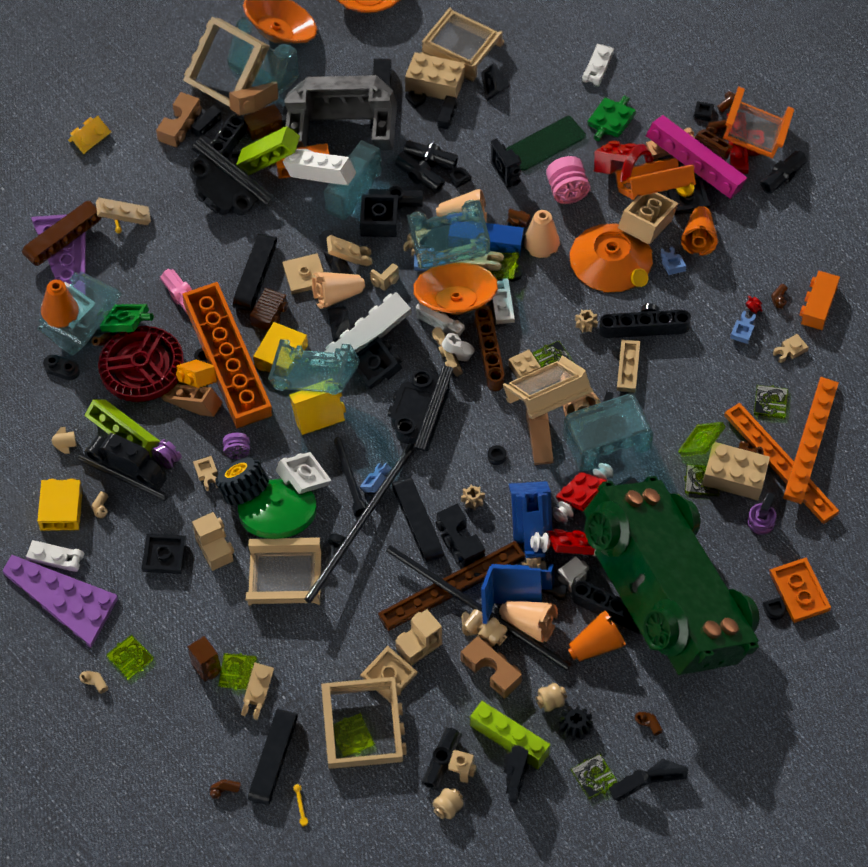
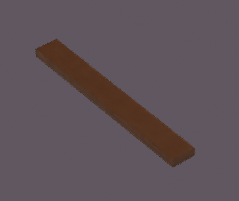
M513 541L443 578V580L459 591L464 592L483 582L489 566L492 564L515 565L525 559V554L517 542ZM475 573H481L477 577L474 576ZM432 584L379 612L378 617L387 631H390L411 620L415 614L422 613L426 609L430 610L454 596L436 584Z

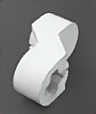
M449 333L442 341L444 350L455 354L460 361H468L474 353L473 346L468 342L461 341L458 334Z

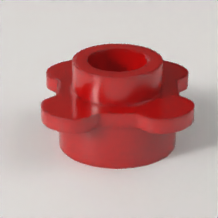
M747 297L749 300L745 305L750 311L755 314L758 311H763L761 309L762 302L758 298Z

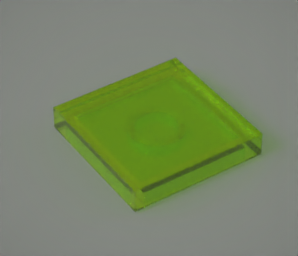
M723 422L697 424L678 450V453L681 456L707 454L726 426Z

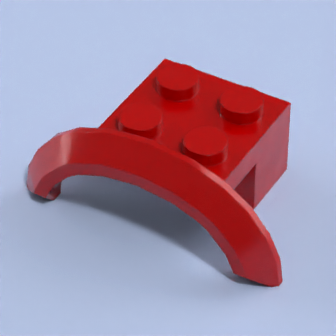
M609 141L608 144L602 145L601 148L595 150L594 172L612 174L622 168L620 182H624L631 177L633 167L640 156L644 155L646 163L653 162V156L649 148L644 144L628 143L623 145L618 141Z

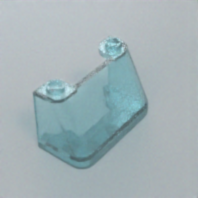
M242 17L235 25L236 28L247 34H250L253 30L252 22L245 17ZM233 35L227 57L228 67L241 75L254 46ZM287 44L279 45L274 50L269 48L253 84L258 86L276 81L278 82V95L283 93L299 77L297 50Z
M82 271L79 273L74 272L69 279L71 283L68 288L79 306L77 319L73 320L66 327L57 328L50 326L41 316L38 321L41 324L37 328L71 356H74L86 345L122 295L116 288Z
M280 339L268 379L277 390H301L337 395L343 391L357 370L359 358L351 344H342L341 349L336 348L335 353L304 351L300 345L294 348L289 345V340Z

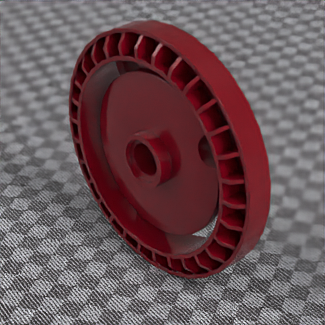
M138 326L134 332H120L106 343L99 356L98 370L102 383L111 394L126 401L146 402L165 395L179 382L176 376L177 365L185 363L184 354L180 343L169 332L157 327ZM160 344L168 348L173 354V363L170 370L169 355ZM111 374H115L121 383L116 381Z

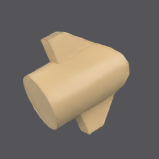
M61 427L52 438L54 447L64 454H70L69 447L77 446L74 431L66 432V427Z
M474 609L471 614H468L465 611L461 616L462 632L467 636L477 635L481 631L478 627L483 622L482 612Z

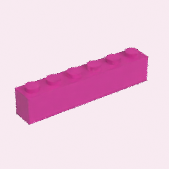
M664 115L652 122L645 135L685 166L694 165V172L729 199L741 190L747 180L745 175Z

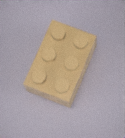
M415 52L405 75V91L413 90L415 94L422 95V93H425L426 96L445 100L446 95L457 98L465 79V63Z
M658 192L637 196L623 211L618 229L650 245L673 220L678 203Z
M713 442L702 485L759 500L770 457Z

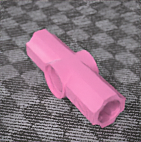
M167 269L160 276V280L169 290L173 301L177 305L180 304L187 313L183 304L182 293L192 289L187 282L181 280L174 269Z

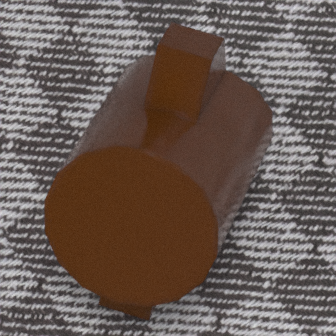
M509 209L506 223H510L515 227L527 228L531 215L525 211Z

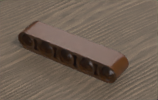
M91 201L84 202L26 244L22 254L34 266L41 265L102 219V217L97 215L96 206Z
M483 305L475 309V327L487 386L491 391H500L503 389L504 369L492 311L488 306Z

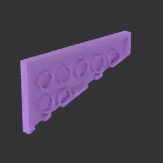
M66 215L31 217V220L39 236ZM84 232L50 257L48 262L55 280L67 282L86 296V232Z
M11 555L2 570L7 578L27 592L33 600L40 603L46 611L63 625H66L77 637L86 642L90 648H92L118 600L116 594Z

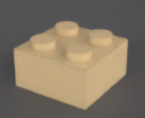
M530 350L509 359L508 365L517 379L541 369V366Z

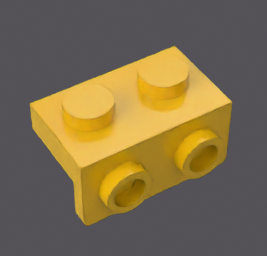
M96 116L94 119L92 117L88 118L83 123L84 127L81 129L77 127L70 133L71 137L68 141L70 143L73 141L83 154L111 133L99 116Z

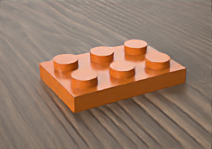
M807 557L770 569L769 574L780 597L784 601L793 623L831 610V606Z

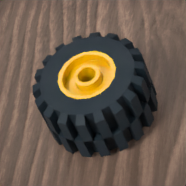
M253 457L243 458L229 464L215 479L216 486L225 502L229 505H239L254 499L265 490L269 483V478L259 460Z

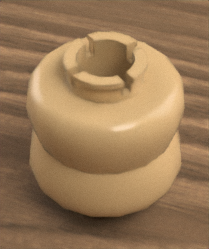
M495 617L488 620L487 624L482 622L478 627L481 629L478 633L479 637L488 641L492 647L496 643L500 646L508 637L505 635L507 627L500 624Z
M557 683L540 688L538 696H536L539 708H543L546 712L563 707L565 699H567L564 687H559Z
M443 789L440 796L433 801L434 812L441 819H452L456 812L464 805L462 801L463 796L456 789Z

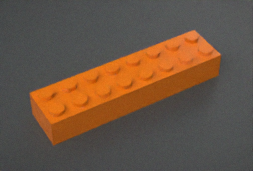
M218 282L182 293L184 307L208 363L214 365L217 384L236 429L271 417V403Z

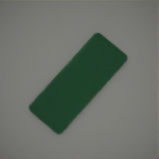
M568 115L512 144L506 150L513 149L514 153L520 156V167L522 171H525L584 140L586 133Z

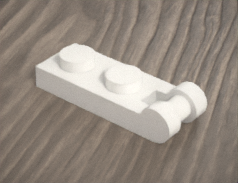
M600 44L596 45L587 69L583 74L582 82H592L593 85H600L613 55L614 48Z
M504 278L502 281H497L498 288L503 289H498L492 299L496 325L514 323L515 320L509 280Z
M32 540L26 559L27 561L77 572L80 567L79 562L83 559L85 553L79 549L72 550Z

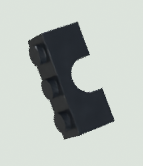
M458 503L437 513L436 527L439 532L444 533L445 542L449 548H453L454 557L458 563L461 562L463 567H466L485 557V548L477 534L470 537H462L458 534L461 530L467 528V518Z

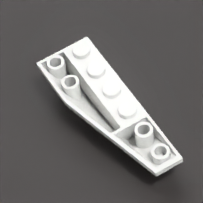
M397 292L393 295H387L379 307L377 305L369 311L367 317H362L355 322V327L350 331L348 329L345 330L337 342L333 341L327 345L325 352L315 355L311 359V368L317 370L358 353L375 338H382L412 313L411 308Z

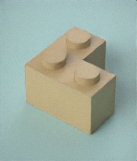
M214 512L192 521L196 542L211 570H216L233 562L232 554L235 551L230 542L227 543L225 540L226 534L223 530L225 527L221 518H217Z
M427 609L422 613L415 614L411 620V630L407 633H401L395 640L396 650L412 666L442 645V626Z

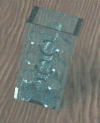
M363 140L359 142L349 156L357 172L350 184L347 186L329 183L324 190L326 212L344 221L348 215L353 213L356 204L361 202L362 194L371 188L374 179L379 177L382 171L380 148Z

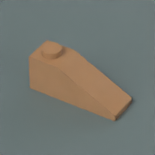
M275 81L229 92L230 109L238 115L256 112L278 100V82Z
M176 384L171 391L162 396L164 401L202 416L214 417L223 403L211 387L196 388L190 385Z
M526 409L534 465L554 463L548 413L531 419Z

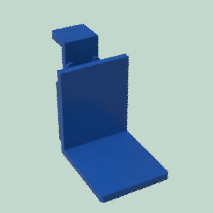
M548 482L510 483L513 541L524 543L526 558L546 557L542 548L534 552L530 541L536 532L542 537L547 531H552L551 491Z
M492 564L489 566L481 588L483 624L488 623L494 603L505 604L508 600L542 602V589L552 590L554 585V564H550L548 570L529 568V566Z

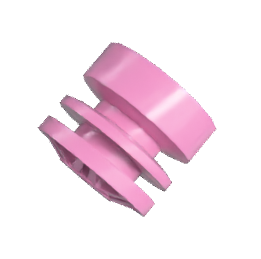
M575 156L561 157L553 161L546 169V175L551 185L554 199L561 204L575 203L588 195L590 184L585 174L583 163L579 158Z

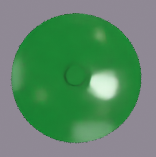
M282 479L269 480L268 486L261 494L246 503L238 505V515L242 526L251 534L267 539L287 538L304 531L313 522L317 511L316 499L312 491L299 494L291 483L285 484Z

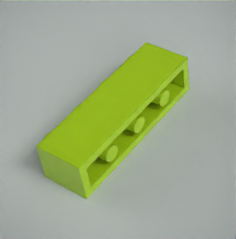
M286 126L242 148L236 166L248 175H251L294 154L300 135Z
M93 399L84 415L106 433H114L144 447L149 452L150 457H152L151 450L154 447L157 448L160 440L106 399Z
M481 701L470 715V726L508 751L511 752L514 745H520L529 750L528 764L536 769H539L549 756L550 744L487 703Z

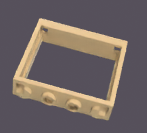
M212 17L207 23L204 35L200 38L198 49L192 56V62L185 71L183 81L230 107L229 98L196 80L219 27L254 46L234 91L252 87L270 46L222 19Z
M395 677L321 684L329 769L403 762V755H407L406 743H401V735H405L404 723L399 722V715H403L402 703L397 702V696L401 695L400 683L396 684ZM390 689L396 753L336 759L331 695Z

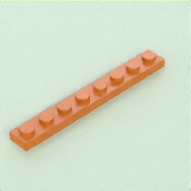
M820 377L783 499L798 504L803 502L839 382Z
M741 403L727 410L724 413V417L753 448H763V455L770 457L768 465L787 484L794 461ZM809 479L803 503L822 524H825L837 516L839 510Z

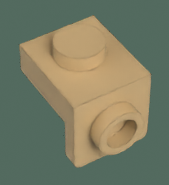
M392 263L382 274H379L374 269L371 270V283L385 291L389 286L398 281L399 267Z
M457 750L453 751L448 769L460 773L461 782L468 783L469 778L475 775L477 765H474V755Z

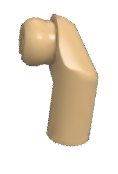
M103 491L99 493L92 504L94 515L98 518H104L108 513L104 503L109 496Z
M84 671L80 674V681L85 684L95 685L100 694L108 690L100 673Z

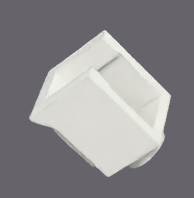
M574 557L558 570L561 574L558 580L563 585H568L567 589L572 592L575 583L586 580L589 567L583 560L580 561L577 557Z

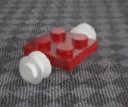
M599 463V469H593L594 476L584 472L577 474L555 496L559 502V508H553V517L558 522L566 523L568 522L567 516H574L573 508L584 511L599 492L597 488L600 484L608 481L607 477H614L613 469L610 465Z
M554 529V531H547L542 537L538 532L531 537L530 545L534 552L542 548L543 553H545L549 547H552L558 553L596 556V549L591 547L585 533L582 531L565 532L561 529Z

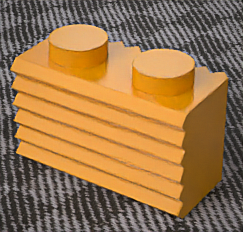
M196 359L177 365L176 376L181 383L200 388L217 382L214 365L210 363L208 364Z

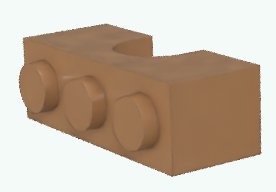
M180 92L173 103L174 116L179 118L168 119L164 117L156 129L159 142L176 148L180 142L184 141L188 129H191L195 118L202 111L200 99Z
M477 636L461 651V661L474 673L486 666L496 671L490 677V687L504 699L521 684L522 674L520 669L515 665L509 664L505 656L500 652L494 651L490 643L485 639L482 640Z

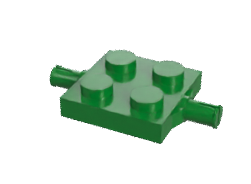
M624 95L620 102L604 98L591 115L587 123L588 126L597 130L593 137L596 141H600L605 134L619 138L636 115V109L626 106L630 100L628 96Z
M115 304L105 314L96 313L95 320L102 321L99 325L102 332L129 333L134 332L141 322L153 321L154 315L153 313H148L149 308L147 304Z

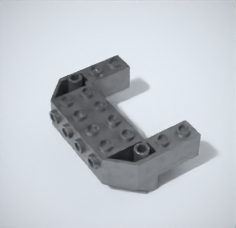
M377 75L307 77L287 94L284 101L287 108L286 126L300 135L296 148L307 146L309 120L373 119L372 142L375 150H393L397 101L393 90Z

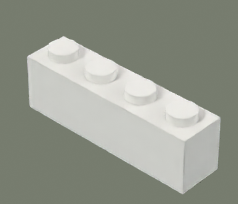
M296 149L294 154L285 157L283 160L285 168L290 177L348 186L357 173L349 157L315 153L308 149Z

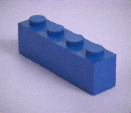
M452 219L448 235V247L481 249L510 256H521L524 228Z

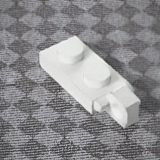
M420 302L416 306V317L435 328L440 327L445 333L450 332L460 336L465 329L463 323L458 320L454 321L445 313L434 311L420 304Z

